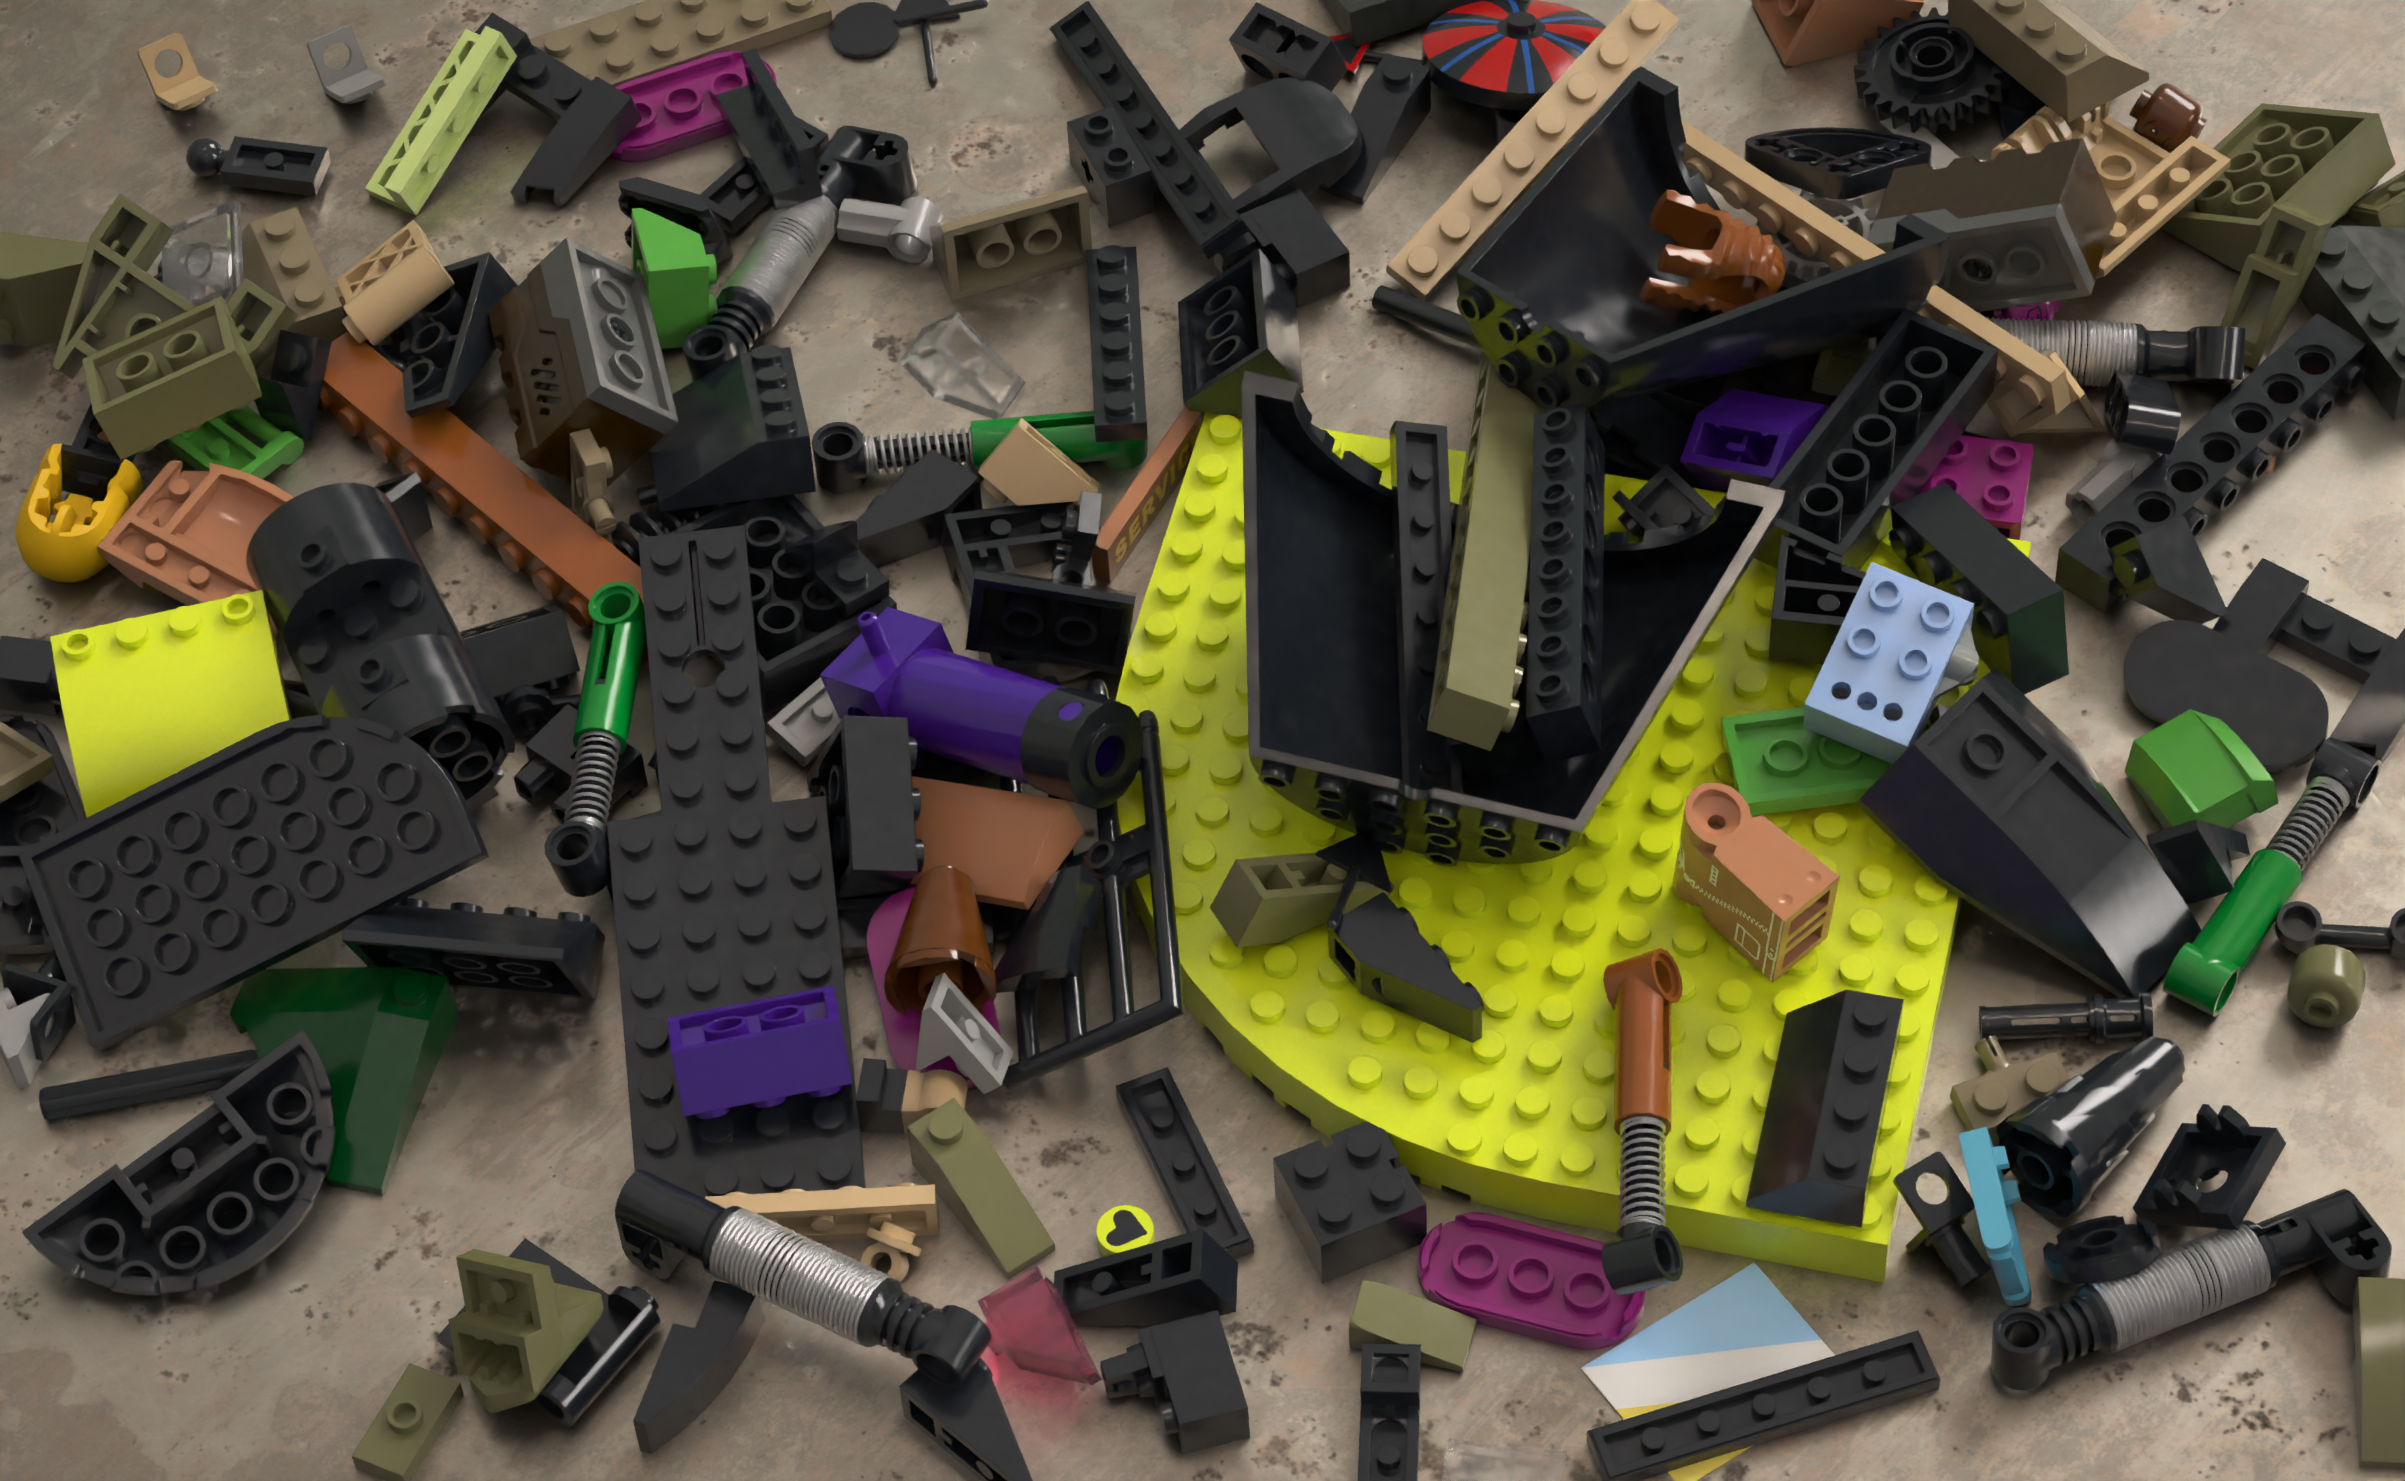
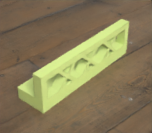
M485 26L480 35L465 29L366 185L365 190L369 195L410 214L418 215L517 57L501 32Z

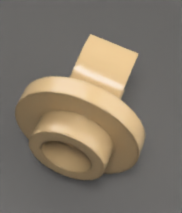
M887 1221L883 1222L880 1231L869 1227L866 1235L878 1240V1242L865 1249L860 1262L876 1269L879 1259L888 1254L892 1260V1266L888 1271V1275L902 1282L909 1269L906 1252L919 1257L922 1248L912 1244L916 1234Z

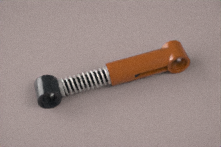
M1662 948L1610 964L1604 972L1606 995L1615 1011L1614 1130L1621 1137V1194L1619 1199L1621 1201L1619 1206L1621 1210L1619 1218L1621 1221L1619 1222L1616 1238L1606 1241L1603 1246L1602 1265L1611 1288L1621 1296H1627L1678 1281L1683 1271V1259L1679 1243L1670 1229L1664 1225L1666 1219L1663 1217L1666 1214V1210L1663 1207L1666 1205V1200L1663 1198L1666 1195V1191L1663 1189L1666 1186V1182L1663 1180L1666 1177V1173L1663 1171L1666 1168V1164L1663 1162L1666 1159V1155L1663 1153L1666 1150V1146L1663 1143L1666 1141L1665 1136L1671 1131V1004L1680 1000L1683 987L1680 971L1674 958L1668 951Z

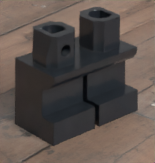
M569 704L525 745L529 761L514 776L517 793L532 805L539 803L551 791L558 795L550 803L552 815L560 824H564L566 803L570 792L569 787L577 749L573 745V733L578 710ZM628 743L624 753L618 757L617 769L615 770L616 776L614 778L615 783L611 794L612 799L608 810L609 816L612 805L624 794L634 798L648 786L642 753Z

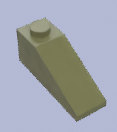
M1317 852L1236 859L1210 909L1236 947L1282 943L1327 923L1348 872L1316 856ZM1358 877L1343 915L1382 892L1387 896L1391 893ZM1390 881L1391 887H1392V891H1393L1394 885H1393L1392 882Z
M954 1098L907 1126L913 1166L929 1185L935 1184L938 1196L1008 1279L1055 1251V1243L992 1144Z

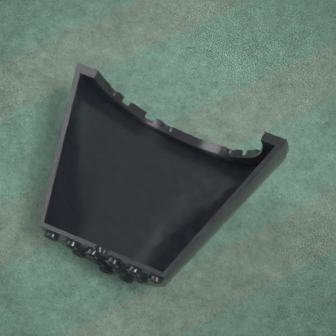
M1245 371L1241 382L1248 735L1249 757L1251 764L1259 775V781L1270 786L1286 800L1317 818L1354 834L1372 839L1371 845L1380 851L1400 854L1404 849L1425 854L1427 860L1442 866H1456L1458 861L1489 864L1533 863L1549 860L1570 851L1581 838L1779 518L1785 491L1731 479L1728 491L1716 505L1714 515H1701L1693 519L1690 532L1683 534L1684 527L1679 524L1665 528L1645 530L1641 543H1627L1629 534L1626 532H1610L1604 535L1601 751L1549 763L1546 762L1544 757L1543 766L1471 781L1462 766L1463 794L1435 787L1431 790H1418L1405 785L1402 779L1392 490L1379 484L1382 475L1381 470L1367 463L1351 451H1345L1342 459L1332 452L1335 439L1326 430H1322L1311 423L1313 415L1308 410L1301 396L1298 382ZM1450 502L1453 549L1459 505ZM1528 620L1521 633L1527 635V642L1523 653L1526 662L1528 653Z

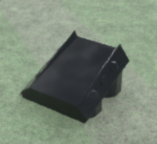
M641 177L619 181L621 195L618 198L619 207L627 217L632 219V209L643 208L700 234L706 254H714L716 266L733 257L728 236L701 195ZM632 222L624 233L626 243L630 248Z

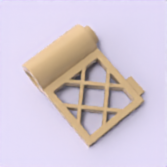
M412 220L336 280L338 286L334 290L342 307L348 314V316L341 320L346 329L359 344L368 339L372 345L376 346L455 283L439 262L424 231L415 220Z

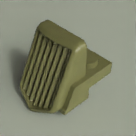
M472 1249L456 1257L466 1311L448 1319L458 1374L469 1376L471 1388L483 1406L490 1413H496L526 1404L535 1399L598 1322L604 1307L600 1293L554 1283L550 1266Z

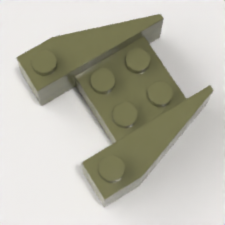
M121 193L90 236L52 367L71 379L75 377L82 367L83 358L197 307L146 273L175 231ZM247 278L243 279L227 302V307L254 368L271 356L277 347L280 330L288 331L298 316L287 305Z

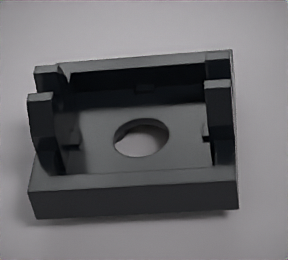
M2202 1104L2196 1115V1124L2181 1123L2135 1202L2133 1210L2137 1216L2144 1217L2158 1225L2238 1230L2284 1149L2286 1142L2277 1128L2251 1127L2246 1119L2229 1105H2223L2217 1114L2209 1104ZM2220 1171L2228 1173L2225 1183L2220 1188L2207 1193L2198 1191L2201 1181L2214 1178Z

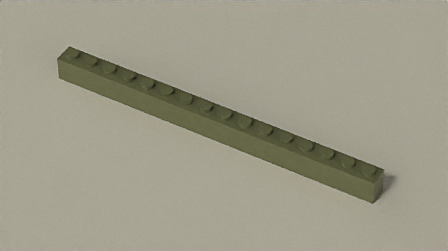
M1481 347L1427 730L1491 751L1500 731L1510 732L1519 709V701L1514 700L1523 675V668L1519 667L1518 664L1527 642V635L1521 633L1529 617V603L1525 601L1529 595L1534 415L1550 410L1543 408L1516 387L1505 385L1498 377L1494 364Z

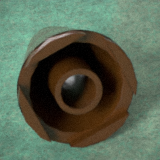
M937 866L924 872L918 878L885 973L884 989L886 1000L897 1012L905 1016L907 1008L922 1013L935 977L942 973L948 976L980 1014L984 1013V1004L990 999L993 1003L996 998L997 979L973 883L966 873L952 866Z

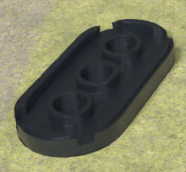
M2188 620L2161 622L2143 631L2133 641L2127 651L2123 667L2125 685L2132 702L2141 713L2162 725L2190 709L2219 718L2238 735L2268 773L2281 772V769L2290 768L2294 765L2297 768L2308 763L2316 756L2327 738L2329 730L2327 702L2322 691L2310 678L2205 625Z
M1 715L0 722L54 755L52 773L0 803V846H32L38 843L39 836L50 837L86 819V814L52 731L45 724L35 720V724L31 721H24L23 716Z

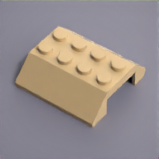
M2110 101L2069 123L2045 105L2035 113L2036 115L2029 118L2004 139L2002 143L1998 144L1992 150L1991 159H1994L2004 150L2021 148L2025 152L2032 154L2041 152L2049 143L2083 138L2117 216L2113 230L2110 231L2096 279L2108 274L2231 165V159L2193 136L2186 139L2171 153L2167 152L2108 116Z

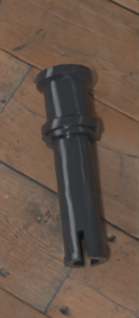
M2141 992L2138 998L2104 999L2100 993L2087 997L2086 1003L2032 1004L2001 1007L1979 1006L1980 1040L1986 1038L1987 1041L1989 1036L2005 1040L2088 1036V1041L2094 1042L2095 1045L2104 1044L2106 1038L2140 1037L2144 1041L2153 1036L2150 992ZM2133 1015L2134 1020L2111 1021L2110 1016ZM2086 1017V1022L2073 1023L2071 1018ZM2059 1018L2060 1020L2057 1024H2011V1021L2016 1019Z

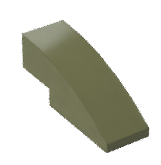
M2289 202L2272 207L2255 253L2248 255L2220 325L2246 329L2244 364L2254 369L2265 361L2287 322L2308 280L2332 224V221Z
M2358 1277L2352 1300L2355 1338L2353 1379L2359 1467L2405 1469V1279Z

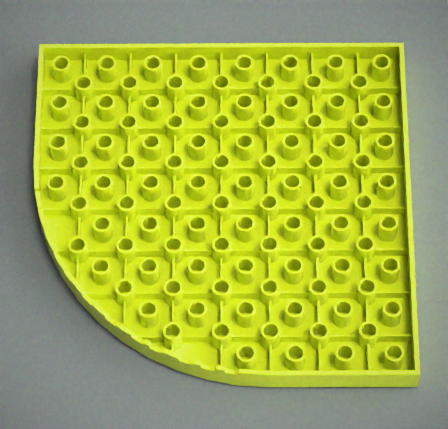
M1205 412L1128 646L1115 701L1130 706L1137 716L1142 711H1152L1158 720L1183 1002L1197 1022L1203 1028L1207 1026L1223 1045L1224 1053L1238 1068L1251 1079L1254 1076L1257 1077L1274 1092V1099L1285 1108L1289 1104L1310 1118L1311 1126L1330 1139L1331 1135L1367 1121L1386 1131L1399 1154L1400 1166L1405 1165L1409 1173L1419 1176L1421 1184L1442 1191L1443 1186L1470 1195V1202L1543 1220L1617 1233L1619 1222L1621 1221L1619 1218V1213L1621 1212L1619 1209L1621 1203L1619 1200L1621 1194V1137L1614 1130L1615 1011L1606 995L1604 972L1610 964L1662 948L1668 951L1674 958L1680 971L1683 987L1680 1000L1671 1004V1131L1665 1136L1666 1141L1663 1143L1666 1146V1150L1663 1152L1666 1155V1159L1663 1161L1666 1164V1168L1663 1170L1666 1173V1177L1663 1179L1666 1182V1186L1663 1188L1666 1191V1195L1663 1197L1666 1200V1205L1663 1206L1666 1210V1214L1663 1216L1666 1219L1664 1225L1674 1234L1679 1245L1884 1283L1902 1196L1894 1185L1893 1180L1908 1167L1962 898L1931 878L1856 803L1763 815L1840 876L1827 938L1773 983L1703 917V907L1686 903L1675 893L1672 883L1677 853L1680 849V834L1687 797L1694 788L1704 783H1721L1734 789L1721 735V718L1804 707L1805 701L1823 666L1820 664L1769 660L1771 616L1777 569L1753 558L1575 847L1570 851L1549 860L1533 863L1489 864L1458 861L1456 866L1451 867L1432 863L1425 858V854L1404 849L1400 854L1381 851L1389 880L1394 885V889L1388 898L1397 908L1404 907L1411 913L1421 936L1430 946L1436 944L1444 951L1452 971L1463 984L1469 982L1479 992L1485 1008L1482 1012L1481 1039L1471 1043L1362 995L1329 957L1327 923L1282 943L1236 947L1210 909L1236 859L1316 853L1356 834L1319 819L1286 800L1270 786L1259 781V775L1251 764L1248 735L1242 417ZM1322 429L1326 430L1335 439L1332 449L1333 453L1342 459L1345 451H1351L1367 463L1381 470L1382 475L1379 484L1392 490L1390 439ZM1448 449L1450 502L1459 505L1466 451ZM1605 474L1604 535L1610 532H1626L1629 534L1627 543H1641L1643 541V538L1640 541L1637 540L1617 519L1624 511L1612 497L1620 490L1627 498L1631 499L1648 482L1647 480ZM1693 488L1714 509L1726 494ZM1889 532L1860 569V571L1867 573L1871 562L1919 581L1904 560L1898 558L1893 551L1889 540ZM2007 538L2028 558L2030 557L2031 542ZM1980 656L1977 676L1972 684L1967 685L1969 689L1983 676L1991 672ZM1926 724L1923 733L1926 732L1931 727V725ZM1137 771L1135 779L1124 795L1117 800L1120 835L1145 824L1141 772ZM1150 874L1134 880L1130 885L1135 911L1142 919L1148 933L1149 943L1157 959ZM1844 990L1904 999L1900 1039L1862 1228L1746 1207L1786 1014Z

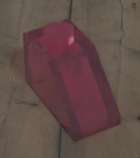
M1038 1266L977 1301L987 1322L985 1324L992 1334V1339L988 1346L996 1356L1005 1353L1019 1369L1088 1385H1094L1102 1380L1059 1290Z

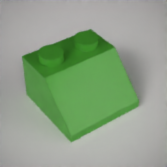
M643 208L632 209L631 270L643 275L660 348L683 347L686 336L691 331L706 326L716 311L714 295L709 293V285L717 284L714 254H706L700 234Z

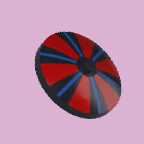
M1485 0L1474 2L1442 14L1428 26L1422 41V65L1431 68V80L1433 83L1457 98L1491 108L1529 111L1606 26L1596 18L1580 10L1548 1Z

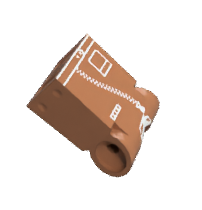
M1704 783L1694 788L1686 800L1680 834V849L1677 853L1672 883L1674 891L1682 901L1693 906L1703 907V917L1773 983L1827 938L1840 876L1763 815L1753 817L1747 802L1735 789L1721 783Z

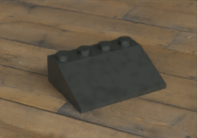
M2336 226L2329 229L2299 298L2313 316L2319 314L2367 343L2363 364L2366 367V375L2363 381L2391 418L2397 420L2405 417V228Z

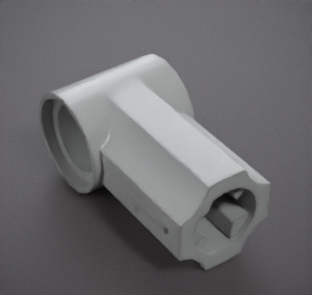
M920 197L905 199L901 206L844 198L839 209L836 228L838 240L885 247L898 260L909 264H918L928 258L932 248L929 226L942 223L943 215L936 204Z
M2113 437L2102 451L2097 466L2066 493L2065 505L2070 509L2074 520L2084 526L2161 455L2153 451L2119 445Z

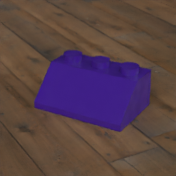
M834 986L667 1018L671 1055L684 1116L696 1114L697 1118L711 1119L725 1115L730 1111V1107L750 1103L756 1108L772 1107L784 1102L786 1096L806 1092L812 1097L828 1096L840 1091L842 1085L852 1084Z

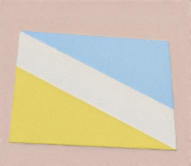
M1754 1262L1586 1364L1581 1369L1624 1420L1832 1357L1835 1354ZM1752 1446L1669 1471L1668 1474L1674 1481H1698Z

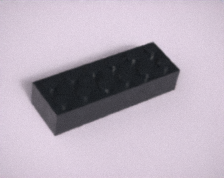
M1905 309L1768 486L1784 490L1785 495L1779 518L1754 556V559L1777 569L1781 537L1783 535L1797 540V548L1824 558H1826L1829 552L1845 558L1844 565L1860 570L1892 528L1891 506L1916 496L1993 393L1998 349Z

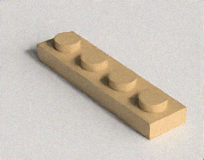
M901 1183L894 1187L875 1188L844 1186L838 1190L820 1191L788 1189L781 1193L765 1194L731 1192L724 1196L705 1197V1199L724 1208L739 1206L753 1211V1213L777 1222L779 1225L787 1227L789 1230H794L795 1233H800L807 1238H811L813 1241L872 1239L866 1235L868 1228L871 1227L880 1231L884 1221L915 1233V1236L940 1235L935 1184Z

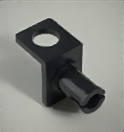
M54 948L37 972L8 963L1 969L3 987L9 988L17 1006L43 994H51L30 1021L36 1059L41 1061L47 1060L76 1022L70 984L66 981ZM55 1012L56 1019L54 1027L50 1035L46 1038L45 1031L47 1023L51 1015Z
M1935 1152L1899 1173L1893 1180L1894 1185L1923 1227L1906 1245L1908 1251L1912 1253L1924 1245L1926 1247L1933 1245L1956 1280V1285L1959 1289L1971 1284L1991 1270L1989 1264H1986L1962 1227L1966 1223L1964 1218L1975 1208L1972 1197L1941 1152ZM1926 1173L1939 1176L1947 1187L1945 1201L1939 1204H1929L1923 1201L1916 1190L1918 1177Z

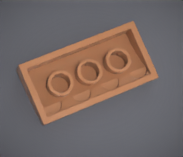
M911 776L912 788H918L921 797L920 815L918 820L914 822L916 839H921L924 845V864L922 871L916 873L906 889L915 888L918 878L924 872L937 866L947 865L957 868L970 877L977 901L1029 910L1048 879L1057 871L1085 831L1068 800Z

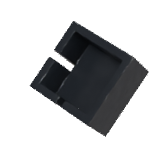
M1366 1121L1331 1135V1146L1327 1148L1324 1147L1321 1140L1273 1158L1275 1196L1322 1284L1421 1245L1427 1235L1426 1203L1405 1165L1400 1166L1399 1154L1385 1130Z

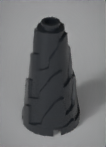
M2151 1036L2123 1052L2111 1054L2083 1075L2079 1074L2064 1081L2043 1097L2034 1099L2002 1120L1994 1128L1990 1138L1993 1147L2004 1146L2006 1149L2010 1168L2002 1169V1173L2005 1176L2011 1170L2020 1182L2018 1183L2021 1201L2042 1215L2058 1219H2065L2073 1212L2075 1215L2088 1203L2093 1191L2129 1153L2126 1148L2154 1119V1112L2183 1082L2182 1076L2185 1066L2184 1055L2181 1049L2169 1039Z

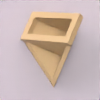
M2049 349L2043 350L2040 354L2066 370L2071 401L2059 414H2053L2040 404L2036 406L2031 405L2022 398L2017 389L2003 380L1994 386L1993 393L1986 401V404L2011 438L2019 433L2106 432L2082 388L2056 352Z

